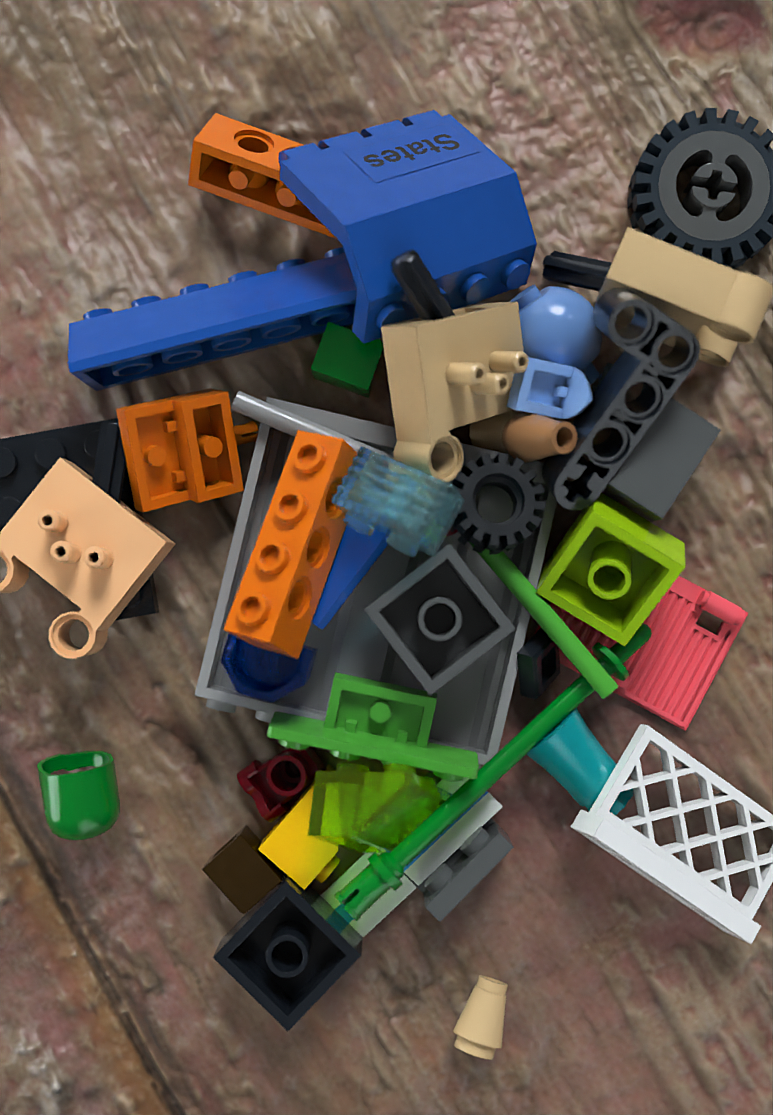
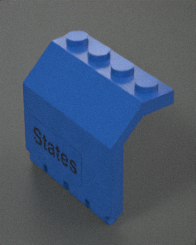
M435 110L405 117L402 119V122L394 120L362 129L361 134L354 131L321 140L318 146L310 143L279 152L280 180L343 245L357 287L352 332L363 344L381 338V326L420 318L392 273V260L407 250L418 252L452 310L476 304L482 300L527 284L537 242L517 173L450 114L441 116Z

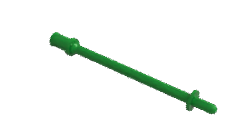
M643 623L626 646L616 642L608 649L597 642L592 647L593 653L597 661L610 676L613 675L617 679L625 681L629 677V672L623 664L650 639L652 631L648 625ZM580 675L478 770L476 779L469 778L391 852H382L380 855L374 852L368 858L370 864L341 891L335 894L338 902L345 905L343 908L348 914L358 921L361 915L390 888L396 891L403 884L400 879L404 876V868L595 691L588 681Z

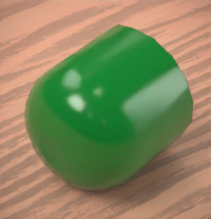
M103 751L57 754L47 757L38 763L37 771L44 814L49 828L56 836L67 840H84L99 836L112 828L119 817L120 799L115 764L111 754ZM88 766L96 767L75 773L50 775L51 773L64 769V771H71Z

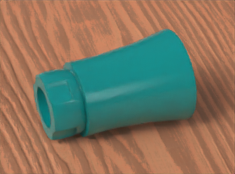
M577 708L526 754L544 768L580 806H585L588 811H590L617 765L591 732ZM633 789L620 792L609 811L617 815L624 809L634 795Z

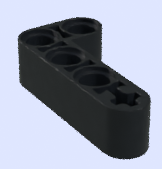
M614 288L605 292L597 300L593 314L596 327L615 344L624 349V351L592 394L593 401L572 422L577 432L575 448L568 454H557L547 457L542 467V477L546 486L556 501L562 507L569 510H582L589 507L599 497L699 359V342L692 332L649 302L624 288ZM633 306L634 317L626 327L616 329L615 320L617 315L624 308ZM675 336V345L668 355L658 357V349L661 343L666 338ZM643 382V389L640 395L634 400L625 401L627 390L632 385ZM606 427H612L611 434L606 441L592 445L593 438L598 431ZM585 453L590 459V461L587 462V460L582 456V454ZM568 477H571L572 479H575V480H574V481H571V480H569V479H567V478H568Z

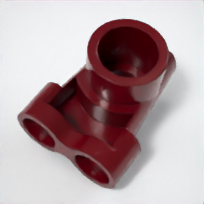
M312 746L303 750L288 748L264 763L254 760L237 773V780L242 789L254 799L261 816L266 821L273 822L290 810L289 801L325 770V766ZM290 761L298 766L301 775L292 772Z

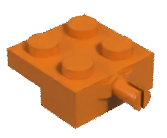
M209 388L116 409L136 510L147 512L188 500L201 503L244 491L237 446L256 442L258 434L253 432L259 431V428L254 421L236 426L233 425L228 391Z

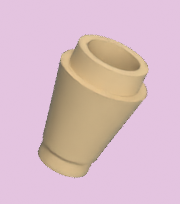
M479 975L477 984L474 986L453 1030L457 1034L454 1044L456 1048L484 1059H493L496 1048H502L506 1005L505 994L508 987L506 983Z

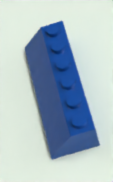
M344 248L332 249L325 253L324 259L308 263L304 259L287 260L276 266L277 271L257 275L255 271L240 272L228 278L229 283L210 288L208 284L204 283L190 285L181 289L179 296L161 300L159 296L139 298L131 303L132 308L113 312L112 309L108 308L89 311L83 315V320L69 324V371L95 391L322 334L328 322L342 327L353 326L357 287Z

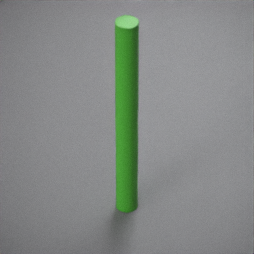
M485 549L478 553L602 699L618 688L619 685L546 600L536 593L534 586L504 551H501L499 554L490 555V550Z

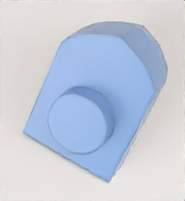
M528 357L527 369L523 373H514L507 407L559 419H572L580 415L593 401V396L586 376L579 369Z

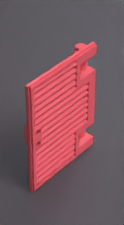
M678 576L643 622L650 627L652 635L623 664L629 672V677L622 681L611 675L613 680L619 685L613 692L686 731L748 613L742 610L740 606L712 591H707ZM550 603L552 609L594 657L592 647L597 642L608 649L616 643L615 640L554 603ZM702 611H706L723 620L716 634L696 624ZM540 625L536 629L535 633L541 628ZM559 649L560 664L582 675Z

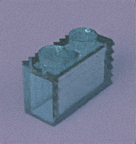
M365 447L358 449V456L353 458V465L348 467L347 475L343 477L342 484L337 487V494L332 496V503L346 514L342 521L344 524L368 537H371L374 530L382 532L388 536L385 541L388 545L411 557H415L418 549L435 557L465 502V499L452 484Z

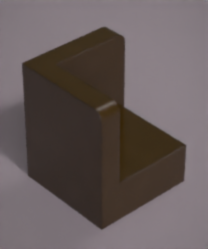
M247 825L213 854L202 869L242 914L247 913L282 881L284 872L258 850L262 841Z

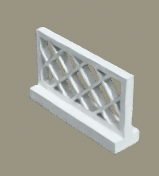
M640 724L590 811L587 812L581 809L571 828L722 931L749 944H752L761 926L752 919L773 882V845L768 853L757 855L753 831L766 827L773 830V815L650 726ZM648 743H651L660 750L663 771L643 776L640 757ZM674 760L682 766L675 768ZM693 773L698 777L701 798L682 803L677 777ZM665 780L670 806L650 812L645 785ZM712 788H714L715 790H717L719 793L713 795V789H712ZM633 789L638 815L620 819L609 810L620 792ZM731 800L735 803L739 825L720 830L715 804ZM703 808L708 833L688 838L684 813ZM750 815L755 817L756 820L751 821ZM672 816L677 842L659 846L655 843L652 821ZM640 825L641 833L634 829L633 826ZM741 835L745 859L726 865L722 840ZM710 843L714 868L698 873L694 870L690 849ZM679 852L680 860L672 854ZM747 870L750 886L740 902L732 897L729 875ZM717 879L718 886L712 883L710 880Z

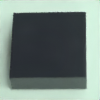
M540 628L517 652L520 695L535 700L542 695L561 673L559 648L546 632Z

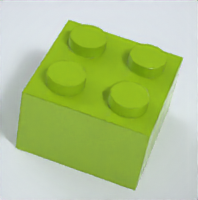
M601 493L589 507L581 511L542 567L536 593L621 645L626 646L684 570L685 543Z

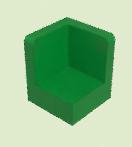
M328 322L311 366L313 378L369 398L372 390V380L384 350L383 342L375 339L363 344L352 330Z

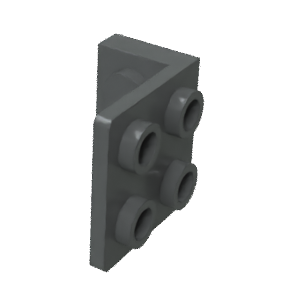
M430 770L369 832V840L375 845L383 835L442 779L435 776L433 771ZM490 818L419 886L405 873L404 875L424 894L425 908L441 922L514 846L508 834Z

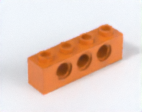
M215 113L193 139L188 185L337 239L280 180L279 152L303 146V144Z
M301 430L297 431L223 629L254 647L295 659L299 658L368 463L344 439Z

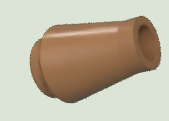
M523 411L508 420L502 431V444L506 452L514 459L516 457L521 459L524 463H530L557 454H568L575 448L577 443V432L571 423Z

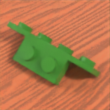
M335 672L325 721L284 712H274L267 732L268 737L278 739L279 744L287 748L303 750L309 748V746L328 749L333 756L345 760H358L361 756L381 760L384 766L399 771H408L412 767L431 770L435 776L448 781H462L464 777L476 779L479 770L478 754L476 752L428 742L437 702V693L434 692L430 696L425 690Z

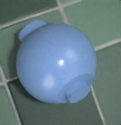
M532 285L510 301L518 302L523 352L526 353L527 357L575 367L584 373L590 385L599 377V372L592 361L600 353L602 332L596 327L593 318L594 307L586 298L564 287L548 286L538 290L536 285Z

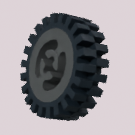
M706 108L699 118L696 117L694 110L685 113L679 123H676L674 119L667 123L659 135L656 133L649 141L631 176L629 187L632 189L627 201L628 209L633 208L634 211L630 218L632 228L640 227L642 233L723 266H731L732 269L743 265L749 258L752 259L773 238V150L769 145L773 141V133L767 129L761 136L753 131L759 123L758 120L749 116L744 124L736 122L739 111L731 109L727 110L723 118L717 117V108ZM697 166L699 169L684 189L683 193H687V195L680 203L676 191L677 176L681 171ZM737 185L740 193V207L737 216L727 221L718 220L717 217L734 198L736 193L730 192ZM703 187L710 188V197L715 198L714 200L707 198L708 190Z

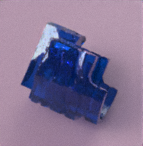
M228 633L221 663L238 693L273 703L308 683L318 649L303 645L299 658L295 659L254 647Z

